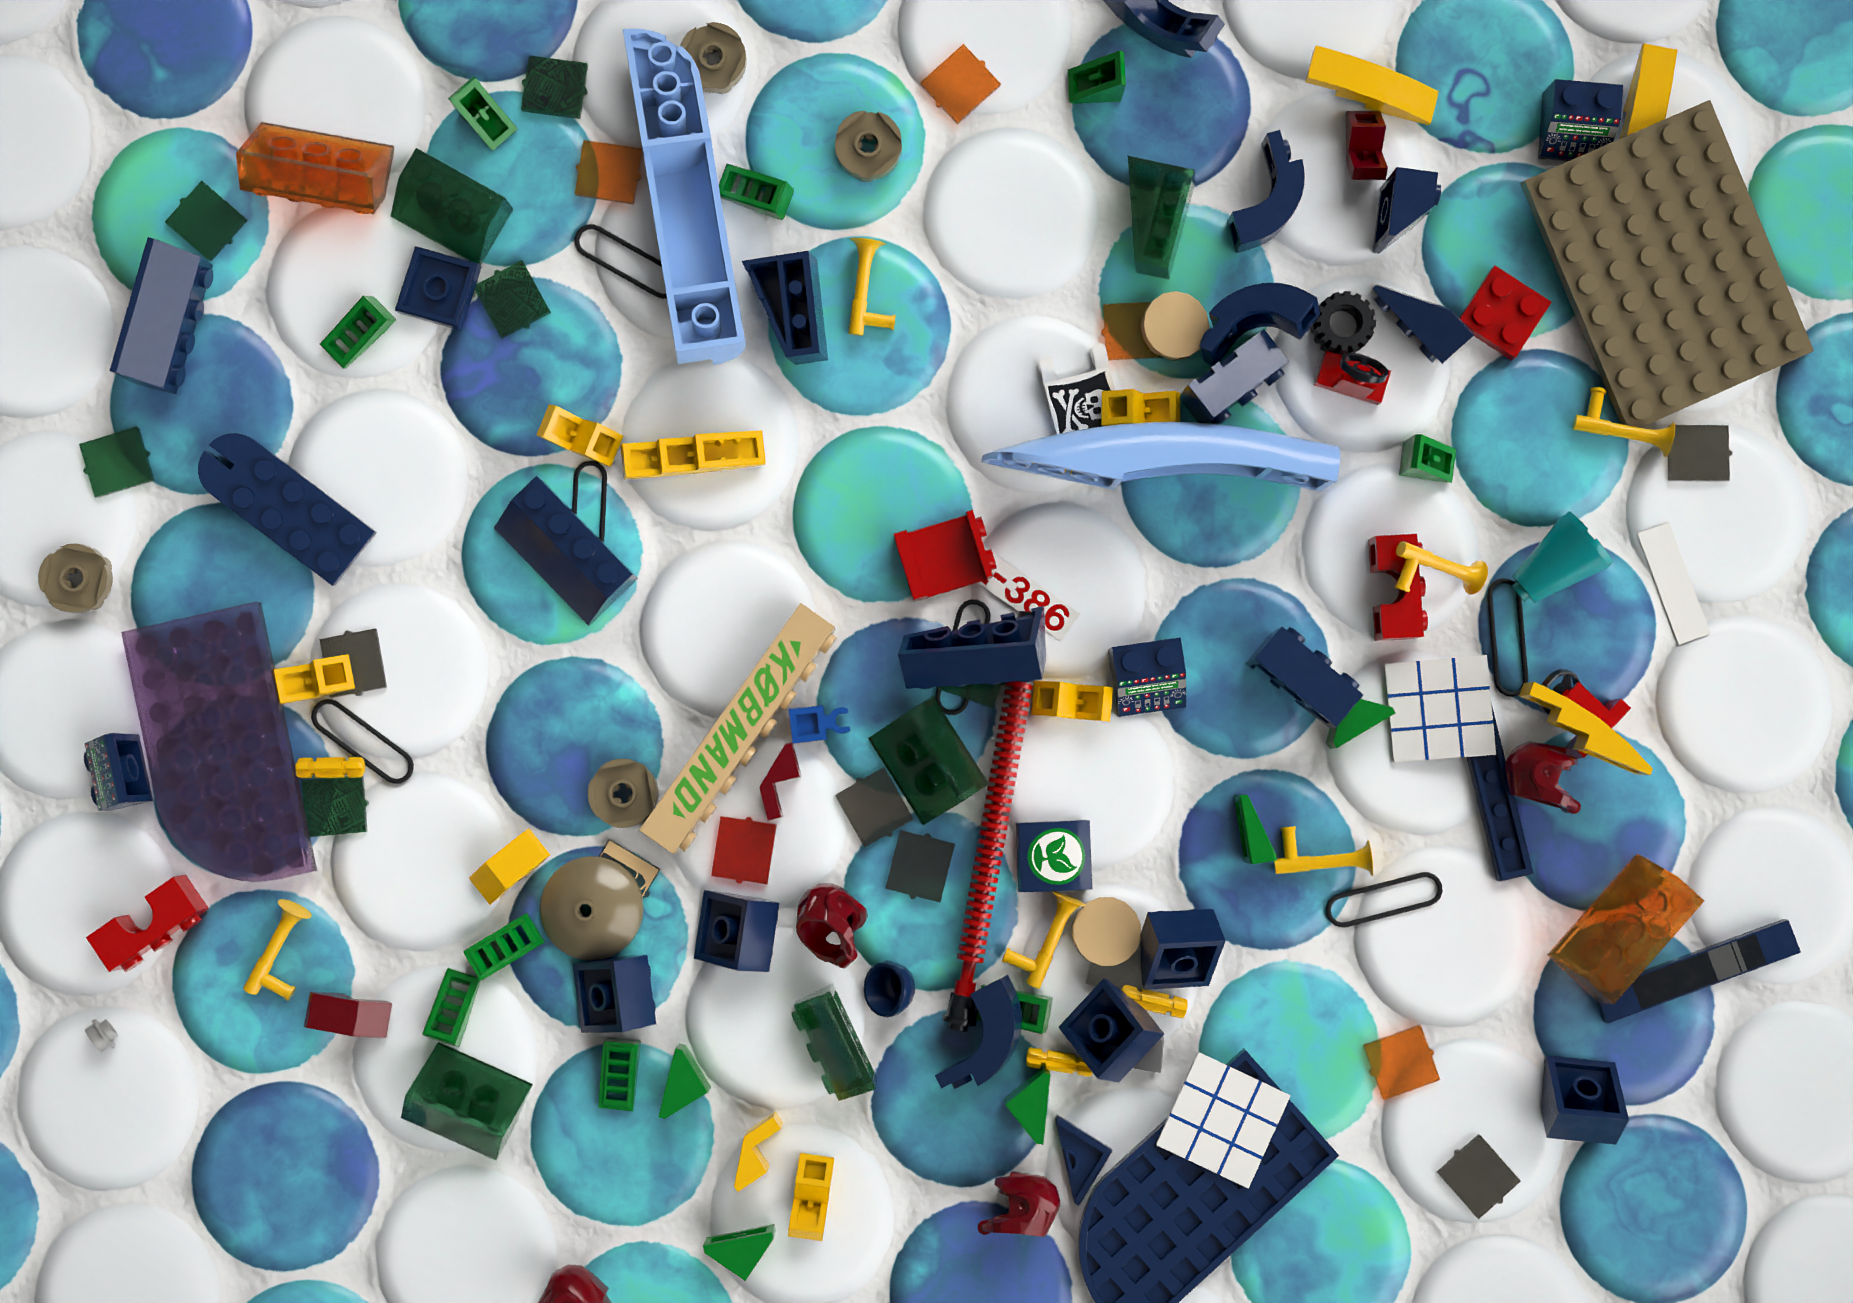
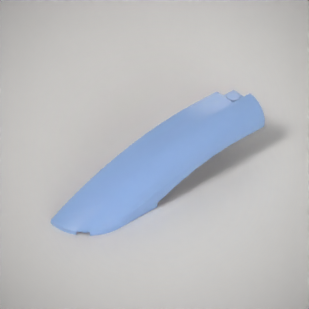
M623 29L678 364L712 359L713 365L721 364L738 357L745 350L746 342L699 70L690 54L682 46L678 47L666 40L665 35L645 29Z
M1148 422L1094 427L1038 438L986 453L982 456L981 463L1114 490L1121 482L1149 477L1182 474H1221L1257 478L1321 492L1337 482L1340 449L1335 445L1238 426L1194 422Z

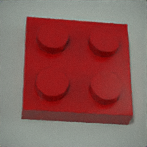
M1494 265L1459 318L1471 329L1474 337L1512 361L1517 357L1552 302Z

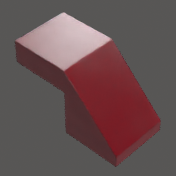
M1380 111L1346 112V164L1352 180H1386L1388 166L1382 153L1386 125Z
M792 743L783 746L759 786L768 821L783 817L775 783L802 776L795 747Z
M310 992L304 1027L353 1037L386 1038L392 1003L383 1000L353 999L342 993Z

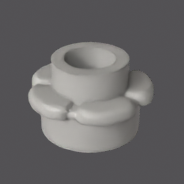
M93 1019V1024L85 1029L91 1042L101 1052L109 1046L114 1048L116 1044L113 1039L118 1036L114 1027L106 1019L101 1023Z

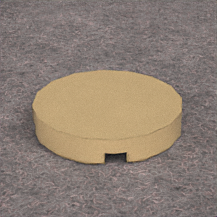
M1178 291L1163 293L1149 303L1141 321L1143 340L1149 349L1156 355H1161L1173 361L1187 359L1200 350L1199 345L1202 336L1210 326L1207 312L1201 303L1191 295Z
M1099 897L1087 902L1086 906H1082L1076 913L1072 923V940L1078 952L1087 961L1099 966H1115L1127 961L1136 952L1140 942L1141 924L1136 912L1126 902L1114 897Z

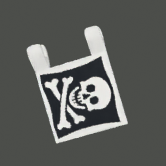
M1096 344L1090 348L1089 352L1095 370L1059 380L1056 379L1051 357L1039 360L1037 366L1056 434L1102 427V391L1115 390L1104 344Z

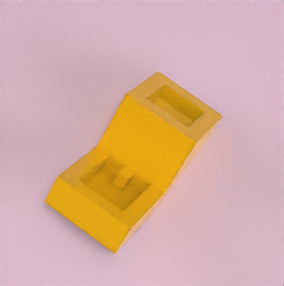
M1136 389L1102 391V426L1148 422H1180V392L1176 390L1142 393Z
M551 404L548 405L536 436L563 449L611 467L623 439V435L597 422L582 419Z
M349 654L316 659L309 664L279 668L272 671L278 705L311 700L355 688Z
M1034 680L1031 715L1110 722L1113 687Z
M528 828L488 859L469 879L489 905L501 898L515 883L533 872L550 854Z
M776 1111L748 1129L744 1135L734 1183L737 1192L768 1172L770 1165L757 1145L781 1129L783 1121Z
M800 1153L788 1237L823 1241L834 1166L833 1157Z

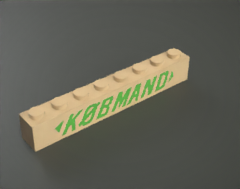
M802 603L799 604L639 829L641 832L672 854L678 853L680 849L685 852L697 836L692 831L700 820L704 823L709 820L717 808L713 804L714 800L720 792L724 795L728 793L737 780L733 775L740 764L746 767L757 752L753 745L760 736L766 738L777 723L773 719L780 707L784 710L789 707L797 695L793 691L800 679L804 682L809 679L817 667L813 663L814 659L820 651L826 654L837 639L833 635L836 630L835 626Z

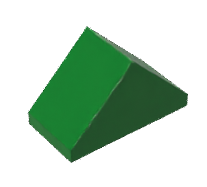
M1119 50L1068 69L1069 103L1121 102L1126 87L1123 51Z
M474 76L448 98L458 114L492 151L518 129Z
M1415 434L1403 442L1399 476L1452 483L1456 449L1422 434Z
M1360 699L1337 727L1329 728L1326 744L1329 749L1338 748L1396 712L1393 707Z
M679 1043L675 1048L659 1118L666 1119L708 1093L711 1088L688 1047L684 1044Z
M1045 1068L1039 1069L1004 1098L1006 1107L1034 1142L1041 1145L1044 1144L1051 1075L1050 1071L1045 1070Z
M775 1224L706 1237L703 1244L704 1253L746 1281L773 1241L776 1233Z

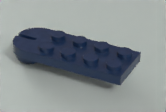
M230 433L216 438L209 444V446L235 464L231 469L221 463L218 457L211 452L204 451L200 457L198 475L202 486L208 493L332 586L338 583L377 533L373 528L249 436Z

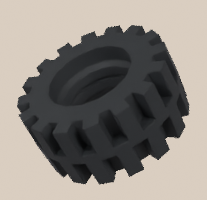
M1344 291L1341 294L1339 292L1333 293L1320 303V315L1310 329L1311 334L1314 333L1315 335L1314 342L1316 344L1320 343L1321 350L1324 352L1328 350L1343 356L1346 353H1356L1368 343L1374 334L1373 329L1376 327V320L1373 319L1375 311L1374 309L1370 310L1368 306L1371 303L1367 299L1363 301L1360 299L1362 295L1358 293L1351 295V291ZM1345 311L1351 314L1357 325L1355 333L1350 337H1340L1335 334L1329 323L1333 313Z

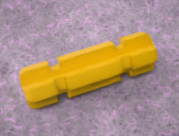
M345 757L316 758V761H313V758H299L297 763H295L296 776L298 778H312V775H315V778H344L345 774L349 778H359L365 772V761L362 757H349V761H346Z
M1123 985L1121 991L1141 1005L1146 1011L1163 1015L1166 1012H1170V1016L1180 1019L1186 1015L1188 1002L1185 998L1173 996V999H1170L1168 994L1141 989L1140 992L1137 991V987Z
M1033 1047L1027 1050L1026 1065L1028 1067L1040 1069V1066H1043L1045 1070L1073 1074V1071H1075L1078 1075L1088 1077L1093 1073L1080 1055L1078 1058L1075 1057V1054L1052 1050L1043 1052L1042 1049Z

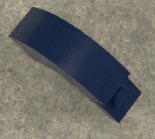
M1103 0L1114 14L1133 31L1158 47L1183 57L1192 58L1196 51L1207 52L1215 43L1218 34L1225 25L1218 15L1189 12L1175 6L1168 0Z
M1280 130L1267 133L1261 143L1271 179L1269 197L1258 205L1233 211L1227 220L1236 253L1261 246L1275 237L1287 224L1301 200L1305 180L1303 160L1299 159L1289 162L1291 159L1290 145L1286 139L1283 140Z
M1283 283L1255 284L1231 293L1209 312L1213 328L1208 329L1204 333L1199 345L1204 362L1214 366L1223 359L1240 336L1259 327L1278 328L1301 340L1320 315L1317 297L1298 287Z
M1008 975L970 994L982 1018V1042L972 1056L935 1075L941 1088L952 1084L953 1088L956 1089L973 1080L970 1074H972L977 1086H979L999 1072L1012 1057L1021 1034L1022 1012L1017 992Z

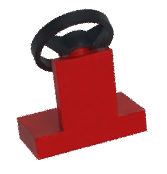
M1325 351L1314 386L1379 405L1382 403L1391 370H1388L1382 363L1366 355L1346 353L1342 356Z
M1558 669L1552 672L1541 684L1549 688L1556 678L1564 675L1562 682L1557 684L1552 690L1594 714L1610 728H1613L1631 709L1622 699L1609 700L1603 705L1580 683L1578 676L1567 669ZM1539 705L1542 711H1544L1547 714L1550 713L1551 710H1548L1546 707ZM1576 735L1564 748H1566V752L1575 758H1585L1587 754L1573 749L1578 737Z

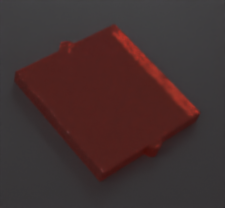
M721 816L711 876L735 879L738 884L743 881L768 884L777 824L753 821L751 817L738 819Z

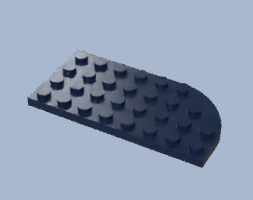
M1244 1048L1226 1064L1281 1090ZM1289 1099L1248 1189L1157 1146L1156 1142L1165 1125L1166 1118L1101 1177L1088 1197L1080 1221L1078 1252L1083 1277L1091 1297L1095 1303H1179L1340 1155Z

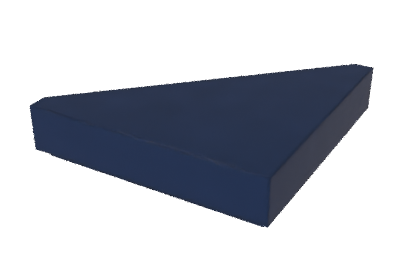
M1057 1114L1055 1122L1074 1203L1079 1206L1113 1150Z

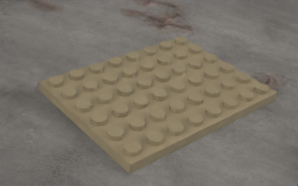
M1711 100L1520 183L1621 424L1641 428L1814 351Z

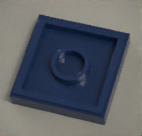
M415 246L395 311L403 315L462 331L482 267L478 263Z

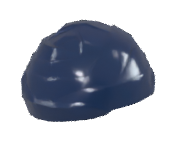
M889 960L881 961L869 969L864 980L863 990L867 1005L872 1012L885 1018L899 1015L913 1001L915 982L912 973L905 966Z

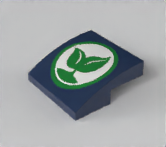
M1090 820L1016 823L1018 892L1093 889Z

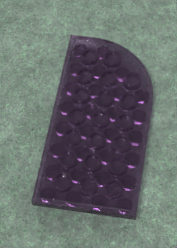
M256 601L121 632L157 807L165 828L178 847L189 858L205 869L223 877L240 881H271L317 871L300 785L296 776L295 762L283 704L279 705L272 673L275 666L261 602Z

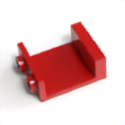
M973 510L967 511L964 516L912 532L904 530L894 533V540L913 602L973 585L993 577L992 570L997 569L995 558L991 549L985 551L982 537L987 536L982 517L975 518Z

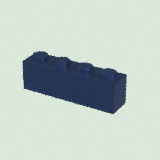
M1044 607L1031 608V615L1015 618L1014 612L1000 615L1002 621L983 625L980 623V619L969 621L960 627L959 630L951 631L948 626L904 635L898 657L906 689H930L940 686L962 687L969 684L984 683L994 685L1000 682L1042 680L1046 662Z

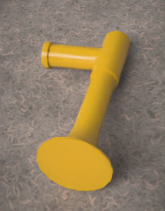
M850 238L857 247L858 269L848 334L863 336L864 325L894 330L896 315L890 316L866 312L872 259L876 250L880 246H884L885 243L867 238Z
M1592 387L1590 389L1591 396L1587 416L1576 415L1573 421V430L1650 443L1662 451L1663 457H1667L1675 436L1674 422L1665 429L1652 430L1600 419L1606 390L1600 387Z
M1404 541L1400 542L1396 549V554L1405 558L1406 561L1394 588L1408 593L1410 592L1409 588L1418 564L1425 567L1429 566L1463 581V588L1469 595L1479 592L1488 577V566L1482 560L1474 562L1471 566H1464Z
M1296 826L1280 828L1285 858H1277L1274 861L1275 874L1306 872L1325 868L1359 867L1369 871L1371 876H1373V858L1369 840H1367L1366 845L1362 849L1355 852L1312 857L1298 856L1295 836Z
M1052 891L1057 899V909L1036 959L1033 960L1011 951L1010 948L1006 949L1002 959L1003 963L1006 962L1030 972L1026 983L1038 989L1041 988L1067 920L1075 909L1080 906H1086L1082 901L1058 891Z
M280 899L277 902L282 910L280 922L262 956L259 957L243 990L249 994L257 995L261 986L282 996L284 1000L289 1001L296 987L290 986L268 973L293 926L303 918H311L312 914L300 904Z

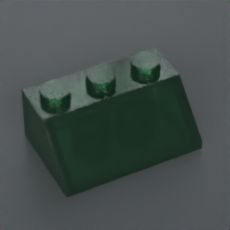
M416 148L398 178L390 216L462 258L478 263L481 266L511 215L513 208L505 197Z
M934 696L909 710L868 738L922 825L963 802L989 784Z
M832 983L795 1001V1011L791 1012L792 1018L798 1030L802 1031L805 1029L810 1039V1043H807L806 1047L813 1062L817 1063L820 1061L826 1073L821 1076V1079L828 1094L835 1093L838 1101L876 1089V1073L834 984Z
M438 1042L405 1095L401 1118L497 1160L516 1125L533 1084Z

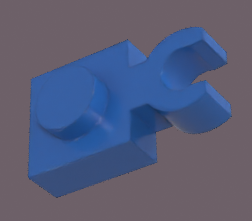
M823 705L789 709L792 744L827 740L826 730L829 729L839 734L848 733L851 731L850 726L839 727L836 724V717L840 714H847L848 709L844 707L836 708L830 715L824 714Z

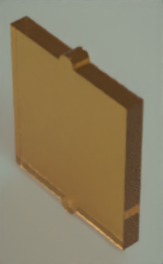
M962 44L924 78L920 85L936 101V107L942 108L958 125L1001 86V83L985 67V61H979Z
M583 140L580 164L576 165L578 176L575 195L634 205L637 183L642 179L639 170L643 150L641 148Z
M1151 302L1103 304L1104 329H1102L1101 335L1105 339L1108 360L1165 358L1153 353L1143 340L1141 321L1146 308Z
M1421 1025L1363 1044L1371 1066L1369 1074L1375 1077L1383 1100L1440 1080L1432 1057L1434 1051L1429 1048Z

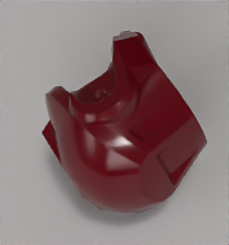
M1528 741L1515 747L1505 762L1510 794L1560 808L1564 813H1578L1581 809V804L1558 785L1562 770L1570 771L1571 766L1578 764V759L1568 755L1564 747Z
M819 883L807 890L799 901L796 932L800 941L818 959L830 962L844 969L857 959L858 954L855 950L853 932L864 925L868 917L867 910L844 888L833 883ZM831 932H835L841 944H831L826 941V937Z
M1012 1171L1009 1176L995 1178L994 1185L999 1188L998 1192L1009 1197V1214L995 1215L993 1218L980 1221L978 1224L979 1233L982 1235L1008 1233L1046 1237L1060 1208L1061 1202L1057 1187L1045 1176Z
M570 1264L552 1273L538 1303L612 1302L606 1294L609 1288L597 1276L582 1265Z

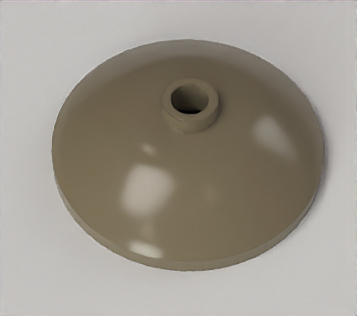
M599 856L577 858L557 869L546 883L540 902L542 925L551 942L565 954L581 960H601L622 951L638 933L644 913L642 892L633 875L618 862ZM583 904H588L592 909L589 917L584 916L581 912Z

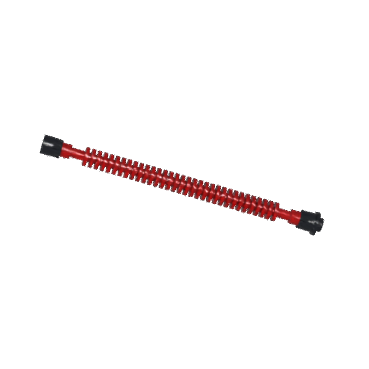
M1019 611L1018 617L1031 615L1032 612ZM1006 682L1005 685L1012 687V690L1005 689L1004 695L1010 696V699L1003 698L1002 703L1008 704L1009 707L1001 708V712L1007 713V716L1000 715L999 721L1006 723L1005 725L998 724V729L1003 730L1004 734L997 733L996 738L1003 740L1002 742H995V747L1001 748V751L994 750L993 756H998L999 760L992 759L991 763L998 765V768L990 769V773L996 774V778L989 777L988 782L995 783L994 787L987 786V791H992L993 795L986 794L985 799L992 800L991 804L984 803V808L990 809V813H982V817L988 818V822L981 821L980 826H985L987 829L979 830V835H984L985 839L978 838L977 843L984 846L983 848L976 847V852L982 853V857L975 856L974 861L981 863L980 865H973L972 870L979 871V874L972 873L971 879L977 880V883L970 882L969 886L976 889V891H968V896L974 898V901L967 900L966 902L967 906L973 908L965 909V914L970 915L971 918L963 919V923L969 924V927L962 926L961 932L968 933L967 936H960V941L966 942V945L959 944L958 950L965 951L964 953H957V959L963 960L960 979H956L954 992L950 994L947 1014H943L942 1017L943 1021L948 1022L947 1028L956 1031L968 1032L969 1026H976L977 1020L973 1019L975 1003L970 994L975 992L976 983L973 982L976 963L984 962V958L978 956V954H985L986 949L979 946L987 945V940L982 939L981 936L988 937L989 931L983 930V927L990 928L991 922L984 921V918L991 919L992 913L986 912V909L993 910L994 906L987 903V901H995V896L990 895L989 892H996L997 887L990 886V884L998 883V878L992 877V874L999 875L1000 869L993 867L994 865L1001 866V860L995 859V856H1003V852L997 851V847L1004 848L1005 843L998 842V839H1006V834L1000 833V829L1007 830L1008 825L1001 823L1002 821L1009 822V816H1003V812L1010 813L1011 808L1004 806L1005 803L1012 804L1013 800L1006 798V795L1014 794V790L1008 789V785L1015 786L1016 783L1015 781H1010L1009 778L1017 777V773L1011 772V768L1018 769L1019 764L1012 763L1013 759L1020 760V755L1014 754V751H1021L1022 746L1015 744L1016 742L1023 743V737H1018L1017 733H1025V729L1019 728V725H1026L1027 721L1020 719V716H1028V711L1022 710V707L1029 708L1030 703L1023 700L1031 699V694L1026 693L1025 690H1032L1033 685L1026 684L1027 682Z

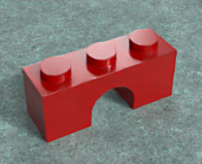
M1417 534L1381 535L1368 539L1370 573H1385L1392 576L1398 582L1406 559L1396 554L1397 546L1400 542L1404 541L1423 549L1422 543L1418 542ZM1419 564L1410 585L1409 593L1398 589L1397 598L1392 604H1380L1372 607L1375 641L1406 640L1424 637V631L1428 628L1427 612L1422 610L1421 597L1425 596L1426 583L1424 577L1420 576Z
M187 875L170 878L144 897L153 912L152 922L146 930L139 928L129 915L114 917L86 937L109 972L120 969L127 972L144 961L142 958L143 954L151 949L154 952L162 949L173 941L171 938L173 933L179 929L183 932L187 931L202 920L199 915L209 908Z

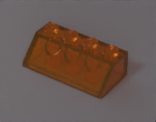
M261 122L236 152L240 190L253 192L258 196L270 195L287 198L292 202L304 201L320 204L325 208L337 207L353 210L358 214H374L386 196L394 156V146Z
M1636 854L1547 955L1597 1002L1615 1004L1702 905L1704 900L1678 876L1640 854Z

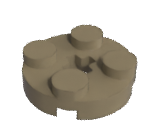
M717 22L706 23L707 26L698 29L695 27L690 30L683 38L680 46L690 54L696 63L703 92L725 94L741 80L746 71L747 57L745 46L738 33L731 27ZM714 51H718L721 61L714 65H708V60L704 58L706 53L712 55Z
M855 112L845 118L838 127L835 139L836 158L845 172L858 178L860 181L871 182L874 179L883 178L894 170L902 155L900 130L896 123L883 113ZM864 138L867 141L876 140L875 151L872 153L861 151L863 147L861 140Z
M66 544L61 546L62 548L54 554L50 553L43 560L38 574L39 587L45 593L49 600L48 602L56 609L70 613H85L90 610L99 609L111 591L113 583L111 561L98 550L81 544ZM77 569H79L81 576H83V581L76 588H73L74 584L72 581H68V577L70 574H76Z
M615 759L603 764L595 773L588 786V801L593 813L603 822L616 828H628L642 823L654 810L659 796L658 784L652 772L646 765L632 759ZM625 783L626 788H632L633 795L628 797L627 803H622L621 798H615L614 791L620 789L619 784Z

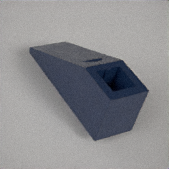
M1379 284L1372 288L1377 293L1373 300L1384 312L1387 313L1391 309L1400 318L1396 324L1409 338L1415 334L1423 343L1419 349L1432 363L1438 359L1443 364L1474 336L1471 329L1450 308Z

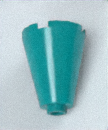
M1569 511L1561 516L1512 576L1516 583L1511 587L1524 602L1529 598L1534 603L1607 569L1613 564L1612 558L1597 538L1594 539L1588 533V528L1572 512Z

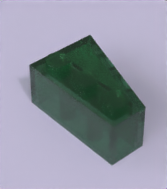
M1128 156L1136 273L1169 280L1195 186V170Z

